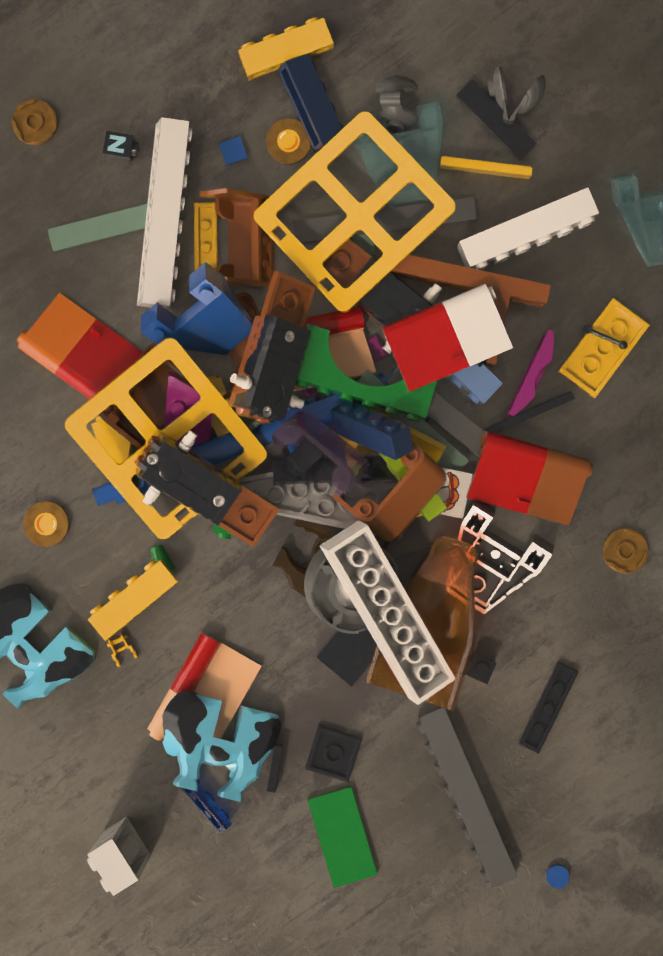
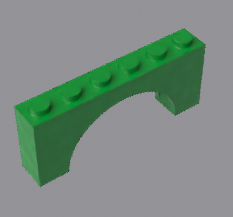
M307 324L306 329L310 330L311 333L306 341L308 342L306 349L303 351V360L300 361L301 366L295 383L296 386L308 389V386L317 388V392L325 395H330L332 392L340 395L339 399L353 402V399L362 401V406L375 409V406L384 408V412L391 415L405 414L407 415L406 419L414 422L426 419L437 380L411 392L408 391L404 379L387 386H369L358 383L346 376L332 359L328 342L330 330Z

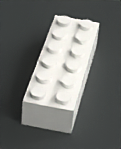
M585 188L461 240L458 243L457 249L465 267L484 270L487 268L488 263L494 261L496 265L504 262L514 252L516 256L529 251L533 244L539 247L550 242L555 235L561 238L570 234L576 226L582 229L591 225L599 212L589 188Z
M125 817L103 831L87 854L89 857L87 862L94 872L98 871L102 877L100 882L105 891H110L114 896L139 880L151 854L129 819Z

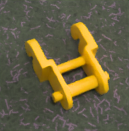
M122 632L120 633L121 637L113 641L108 639L109 644H107L113 651L111 656L116 662L117 667H120L121 664L116 654L125 649H130L134 658H138L133 645H129L126 640L128 638L127 635H124ZM123 641L125 646L116 650L114 645Z

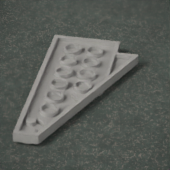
M373 453V454H367V455H362V456H381V455H380L379 453ZM273 472L243 477L239 480L241 484L279 507L280 510L276 515L343 529L348 528L357 522L358 519L332 497L334 494H337L352 508L359 500L364 498L371 499L379 505L399 482L397 479L273 485ZM402 534L400 535V537H399L397 540H402V538H403Z

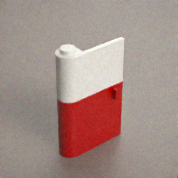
M483 284L382 327L409 392L513 348L493 300L497 298L492 286L487 287L486 284Z

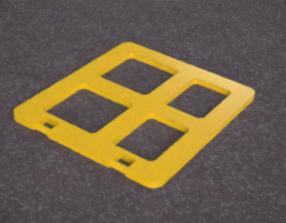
M361 112L256 209L254 220L337 310L347 312L455 212L456 205L453 199L371 113ZM362 134H367L398 166V170L371 196L360 203L329 172L328 166ZM316 181L342 208L347 217L314 249L307 250L277 218V214L310 182ZM409 183H414L434 204V208L399 241H395L379 225L374 216ZM278 226L287 234L282 240L273 232ZM361 230L383 252V255L350 287L345 289L323 267V263L357 231ZM326 277L335 286L330 291L321 284Z
M170 337L161 341L65 420L67 432L160 539L169 538L199 513L193 512L189 507H185L180 503L168 514L162 516L152 504L148 506L142 502L145 496L131 481V478L136 474L137 465L134 462L138 455H142L152 435L158 437L162 431L177 441L209 414L214 413L244 448L243 453L223 468V471L240 480L262 463L267 456L265 448L231 406L228 405L226 400L177 340ZM171 360L199 393L200 400L166 428L159 430L129 395V390L164 361ZM112 404L117 405L146 440V443L120 464L113 460L86 427L91 420ZM242 462L245 468L237 475H234L231 470ZM185 507L190 513L179 521L175 515Z

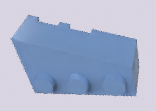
M480 362L450 375L452 376L450 381L459 389L461 387L465 388L469 392L467 397L476 405L479 402L483 405L503 384Z

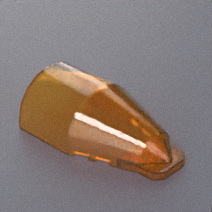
M442 536L434 541L428 558L413 577V581L407 588L406 593L456 678L453 682L426 699L425 702L455 711L476 645L474 569L478 559V552L469 543ZM377 645L365 682L406 695Z

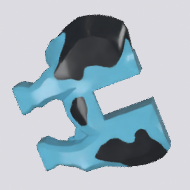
M24 583L13 584L0 589V660L3 656H6L14 665L23 669L27 677L23 685L8 688L2 693L17 709L26 700L48 696L60 685L72 681L84 673L95 661V651L69 626L65 627L41 653L25 639L52 610L41 599L39 600Z
M191 690L181 691L170 700L162 714L164 731L162 744L167 754L177 756L180 774L174 779L173 785L197 791V780L200 778V766L202 763L210 766H225L230 771V780L218 790L217 795L241 802L242 792L259 778L262 764L278 740L281 729L279 716L240 705L231 741L215 738L213 735L222 701L203 696Z

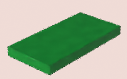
M345 787L307 799L333 888L378 875L352 787Z

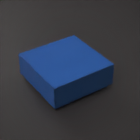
M240 136L219 143L226 166L248 159Z

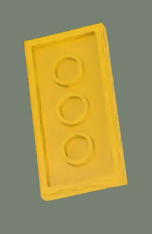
M612 298L591 327L593 330L616 340L626 341L628 344L627 348L620 349L619 345L594 334H585L558 372L590 396L596 398L650 325L615 298Z

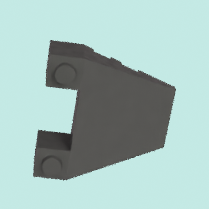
M474 500L461 523L445 590L485 614L507 598L514 590L523 586L530 578L539 574L551 557L554 545L534 534L524 551L519 550L486 529L493 519L496 509L487 503Z

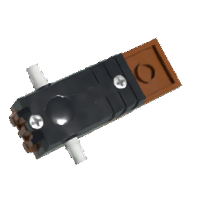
M349 239L323 263V267L346 289L378 260L371 257ZM390 272L355 305L359 306L363 312L384 327L433 306L432 303L435 302L442 288L434 284L424 296H421L404 281L398 279L394 273ZM326 277L325 280H327L331 285H333ZM386 341L383 349L390 354L392 350Z
M280 271L273 272L261 315L254 318L238 374L233 373L230 378V382L235 384L228 405L236 408L237 415L253 418L258 423L272 424L275 420L282 421L285 419L288 406L299 409L304 406V400L299 399L292 393L300 370V361L303 360V351L308 343L306 341L311 333L310 330L304 328L315 292V286Z
M189 430L180 442H177L162 431L158 437L152 435L147 442L148 446L144 448L142 455H138L134 462L137 465L136 475L151 485L142 502L151 506L161 492L165 493L254 548L280 510L279 507L191 451V446L197 437L192 431Z

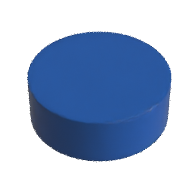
M554 864L547 869L546 880L553 888H563L569 882V872L564 866Z

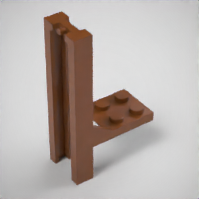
M408 255L392 270L396 277L432 285L437 284L438 286L465 292L483 284H486L487 287L492 286L497 298L493 301L503 325L505 324L509 301L543 308L544 304H547L551 287L548 284ZM498 355L484 360V365L493 367L497 362Z

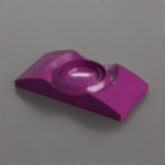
M547 330L543 334L505 416H515L535 397V390L546 366L552 361L554 348L553 331Z

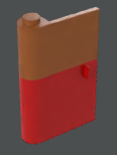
M485 431L479 445L480 458L466 498L570 525L585 481L592 474L593 465L590 464V459Z

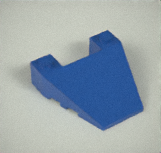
M207 262L189 275V293L199 301L181 316H175L158 302L141 315V333L158 345L165 338L170 337L176 339L183 349L221 355L227 354L247 338L253 325V320L244 306H241L238 302L236 294L227 285L225 277Z

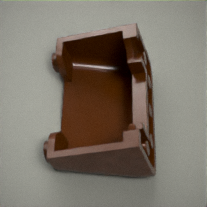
M154 342L151 343L135 362H137L140 358L147 354L157 344H155ZM171 360L164 361L129 390V395L158 429L165 423L169 372H174L177 378L186 383L189 382ZM112 404L99 414L109 426L138 449L146 443L143 436L117 405Z

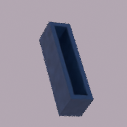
M305 54L285 61L279 67L278 72L316 153L336 136L344 126L336 116L335 107L326 94V87L317 74L314 61L311 60L309 54Z
M342 401L338 406L331 409L335 432L342 437L394 460H398L414 450L409 425L355 402Z

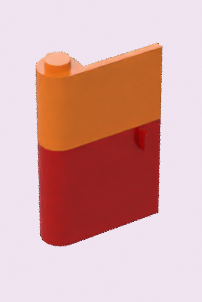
M60 292L29 331L26 332L24 330L17 339L20 350L88 399H91L132 366L143 353Z

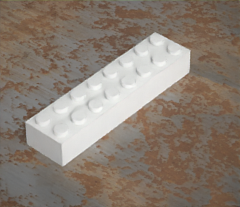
M161 117L155 126L137 306L151 308L158 302L167 308L175 300V289H172V282L176 280L178 266H174L175 258L179 257L180 243H177V236L181 234L183 221L179 220V214L184 210L185 197H181L183 188H186L187 174H184L185 165H188L190 151H186L187 144L191 142L192 128H189V121Z
M358 520L320 545L407 697L419 705L453 682L456 678L368 525Z

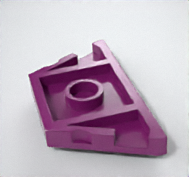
M169 372L164 428L200 400L199 393L190 382L186 383L177 378L174 372ZM212 413L190 430L197 435L192 446L210 440ZM187 433L178 439L177 442H180Z

